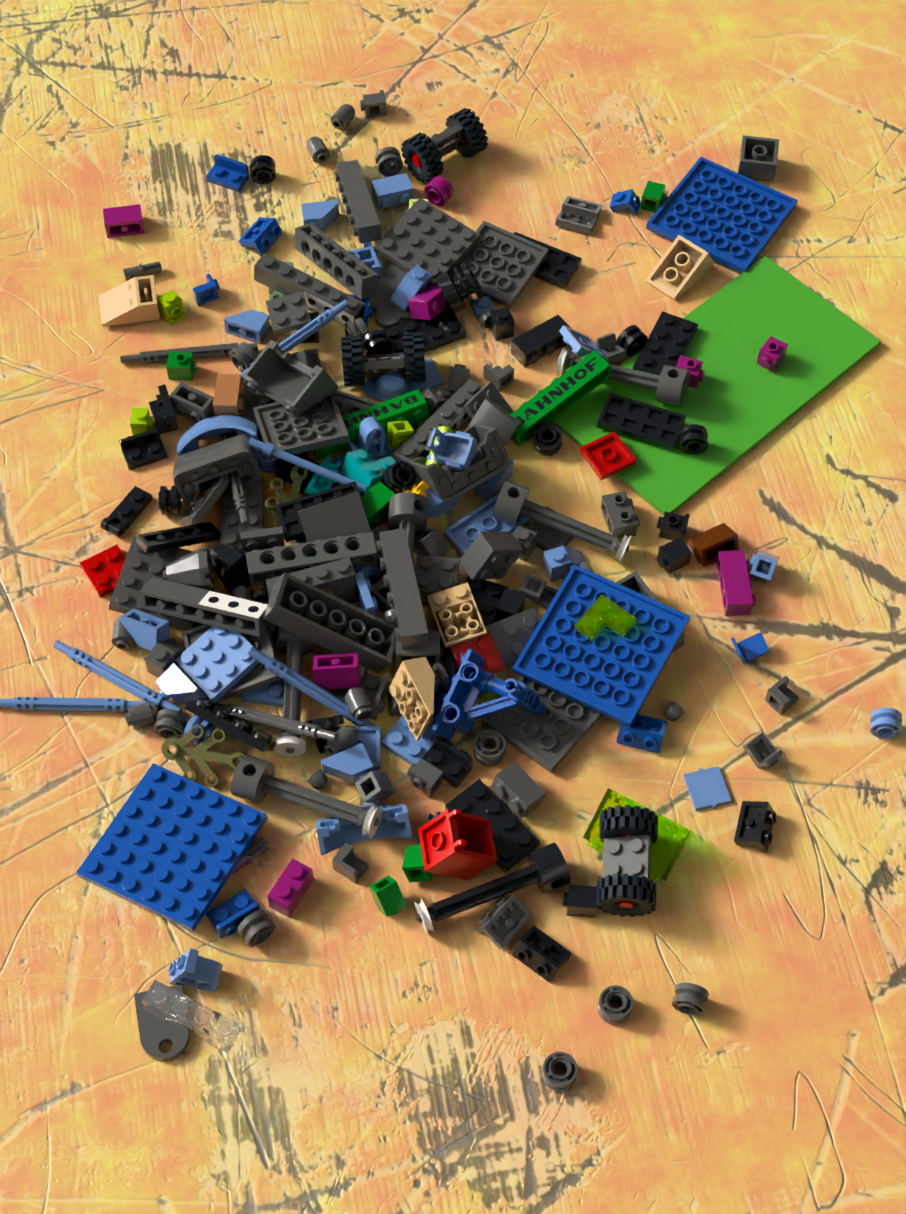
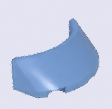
M236 415L208 417L197 422L184 433L178 442L177 454L180 456L200 449L198 440L219 436L223 433L237 432L238 435H248L260 441L258 427L252 421Z
M375 803L377 808L382 806L383 811L378 829L372 838H369V834L362 835L363 825L357 827L355 824L335 817L319 819L316 821V831L321 855L342 847L345 842L352 844L377 838H412L406 805L389 806L388 803ZM366 804L359 807H365V809L368 812L372 804Z

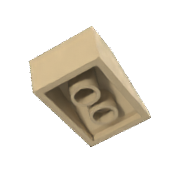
M678 235L645 279V282L676 300L705 274L713 260L708 252Z

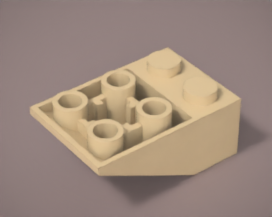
M154 275L134 277L99 295L102 327L160 319Z
M468 583L427 595L432 617L437 630L440 631V637L445 648L487 634Z
M426 657L402 661L389 687L390 693L396 699L400 713L404 715L408 728L413 733L416 741L420 740L434 713L435 674Z

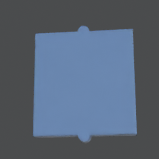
M432 358L425 360L426 382L409 383L412 391L418 389L422 392L427 388L444 385V381ZM404 366V368H402V371H403V373H404V375H405V377H406L405 366Z
M719 766L704 770L700 768L699 771L683 775L695 811L709 807L714 809L715 806L731 803V798Z

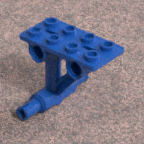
M468 649L467 653L461 658V666L457 674L452 678V686L448 694L442 700V708L433 720L432 731L451 741L455 731L460 733L472 731L475 725L474 720L518 706L527 712L540 715L544 712L541 708L545 709V705L541 702L539 695L524 683L517 682L512 678L504 681L495 677L494 674L483 670L487 661L474 650ZM492 692L502 696L501 698L475 706L480 693Z

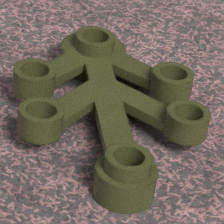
M297 465L291 469L290 478L293 480L289 498L282 488L283 481L280 478H273L269 483V487L275 492L281 503L298 499L301 483L306 479L308 471ZM297 470H301L303 475H299ZM273 482H277L279 487H275ZM271 496L265 501V507L270 510L277 522L276 527H281L276 509L279 501L276 497ZM269 501H273L275 506H271Z
M201 724L192 726L190 731L180 739L171 737L163 742V755L167 759L177 762L184 772L183 777L190 779L187 773L191 771L194 774V778L190 780L195 781L198 778L197 770L190 767L184 756L192 757L205 775V783L211 787L219 783L220 776L212 770L206 760L230 764L233 769H236L235 758L242 759L247 755L243 751H237L232 755L208 751L207 749L227 738V732L220 728L214 730L210 737L196 747L185 746L194 738H200L205 734V727ZM196 727L201 729L200 735L195 734L194 729ZM217 731L223 733L222 739L217 738ZM170 745L175 746V753L170 752ZM210 775L216 778L215 783L209 781Z

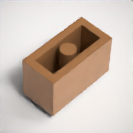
M217 374L213 400L215 416H240V410H244L242 395L246 394V383H242L241 374Z

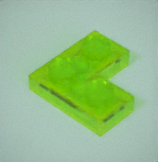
M601 594L574 626L575 630L591 641L605 626L621 637H624L636 623V618Z

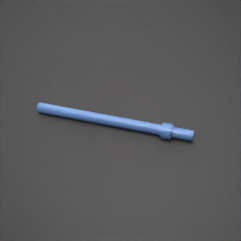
M250 438L248 442L249 446L263 451L262 453L267 456L273 455L342 485L355 481L275 448V445L269 442L263 443L254 438ZM356 481L359 492L364 493L367 485Z

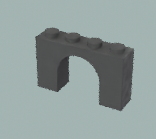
M349 557L289 573L319 589L331 590L333 596L350 604L357 602L356 574ZM281 576L266 579L269 599L275 582Z

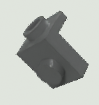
M614 333L597 338V346L606 356V362L615 364L627 358L626 350L617 345Z
M455 364L454 367L449 368L448 391L456 392L468 381L470 370L466 368V365Z
M445 387L427 388L423 394V398L427 402L429 415H433L437 407H441L451 397L450 392Z
M758 733L743 746L757 768L765 766L770 768L779 762L778 757L783 754L781 749L774 750L763 733Z

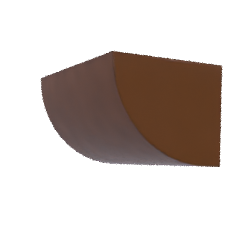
M725 523L688 538L695 558L703 567L716 562L719 551L739 550L737 533Z

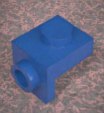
M633 189L617 192L612 195L610 209L612 212L629 208L633 215L638 214L641 201Z

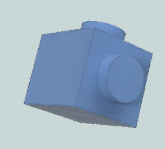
M760 550L757 555L753 554L749 565L752 569L750 574L771 580L780 557Z

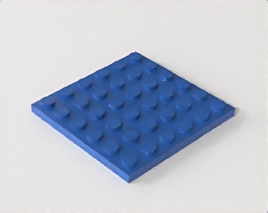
M700 157L647 222L646 229L673 242L680 235L708 252L712 260L742 274L751 267L797 206L798 200Z
M574 564L512 670L524 678L631 727L687 627L690 616Z
M153 763L76 873L80 878L194 932L268 817L267 814Z

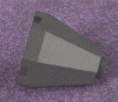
M208 547L199 548L167 564L166 570H163L164 580L214 592V569L211 567L210 562H212Z

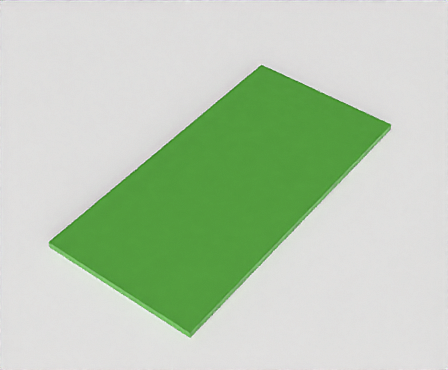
M764 256L683 318L698 324V329L684 356L703 361L702 370H705L702 382L698 381L696 388L688 387L685 401L681 407L657 402V390L607 379L551 423L558 426L566 436L580 447L612 433L611 431L597 428V422L609 394L613 393L686 415L683 427L692 424L704 426L708 432L709 446L706 451L700 454H686L682 452L679 438L673 451L617 434L636 458V465L614 475L664 516L665 511L670 513L676 512L880 345L881 340ZM770 336L788 344L785 358L774 372L757 364L759 350ZM641 350L619 367L633 369V365Z

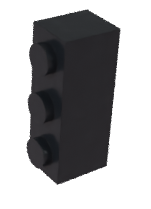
M556 315L512 339L511 354L524 368L534 364L546 355H551L555 350L567 346L568 344L563 341L564 337L559 330L563 325L571 327L559 315Z

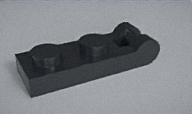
M135 486L115 510L103 519L100 525L101 528L105 531H112V534L116 537H121L153 500L152 494Z

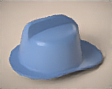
M389 371L367 380L364 392L371 399L387 401L411 392V387L400 373Z

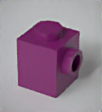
M770 336L759 350L757 364L774 372L785 358L788 344Z
M680 355L676 367L690 370L689 387L696 388L698 381L702 382L705 370H702L703 361Z

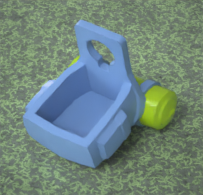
M447 426L433 428L428 443V448L431 451L427 455L426 466L434 463L438 468L446 465L448 468L462 471L463 469H468L474 457L477 440L468 433L461 431L454 433Z

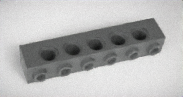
M311 223L295 228V249L361 300L377 294L378 274Z
M361 532L356 535L338 536L325 540L318 539L313 542L296 543L282 547L276 546L270 549L253 550L245 553L251 585L266 583V579L281 576L284 572L289 574L348 557L353 569L378 565L373 532Z

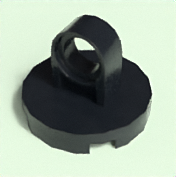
M343 714L305 722L321 726L324 730L332 731V726L344 724ZM316 739L319 752L321 754L328 753L325 749L327 739Z

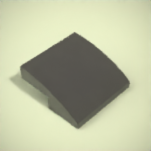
M567 196L562 204V210L556 218L555 226L591 235L603 205Z
M485 398L467 428L474 424L496 428L505 446L520 421L502 411L503 407Z

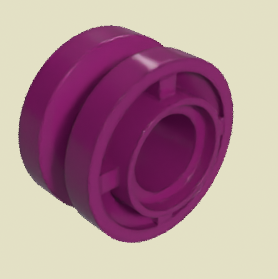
M436 176L424 188V193L432 204L444 206L453 196L454 190L445 178Z

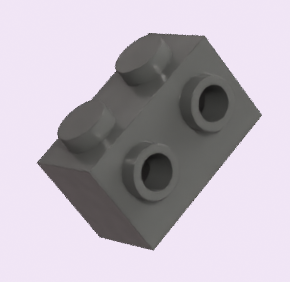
M180 382L170 395L175 413L190 418L195 423L215 415L213 409L214 397Z
M626 491L603 495L600 508L609 533L614 536L616 535L618 539L624 538L625 533L628 537L636 536L637 527L640 526L639 517L634 515L633 501L631 498H628Z
M516 762L496 774L491 785L494 793L501 797L521 819L539 807L546 795Z

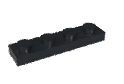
M205 522L138 534L136 542L145 553H154L220 540L221 533L212 522Z

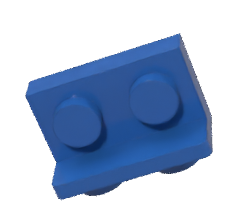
M216 154L214 156L215 164L206 175L207 182L240 192L249 179L248 165Z
M259 217L240 238L239 243L241 247L255 248L259 256H262L278 240L283 231L276 218Z
M638 714L631 727L620 723L616 742L660 753L667 721Z
M245 888L206 912V917L219 937L222 938L234 934L240 923L253 912L260 910V906L257 901L255 902Z

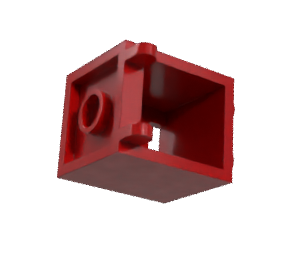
M447 809L418 829L425 872L468 880L497 862L491 823L488 818L462 813L460 809Z

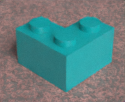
M361 448L346 454L341 471L347 478L367 485L364 493H362L364 495L368 488L374 486L378 481L384 484L383 473L385 469L396 463V461L391 456L375 461Z

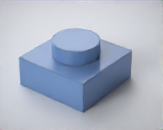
M484 296L481 300L478 298L474 299V304L470 302V306L477 319H479V314L482 311L495 310L489 296Z

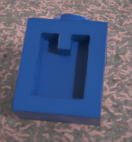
M210 273L206 275L207 283L193 288L197 306L219 299V283L216 279L212 278Z

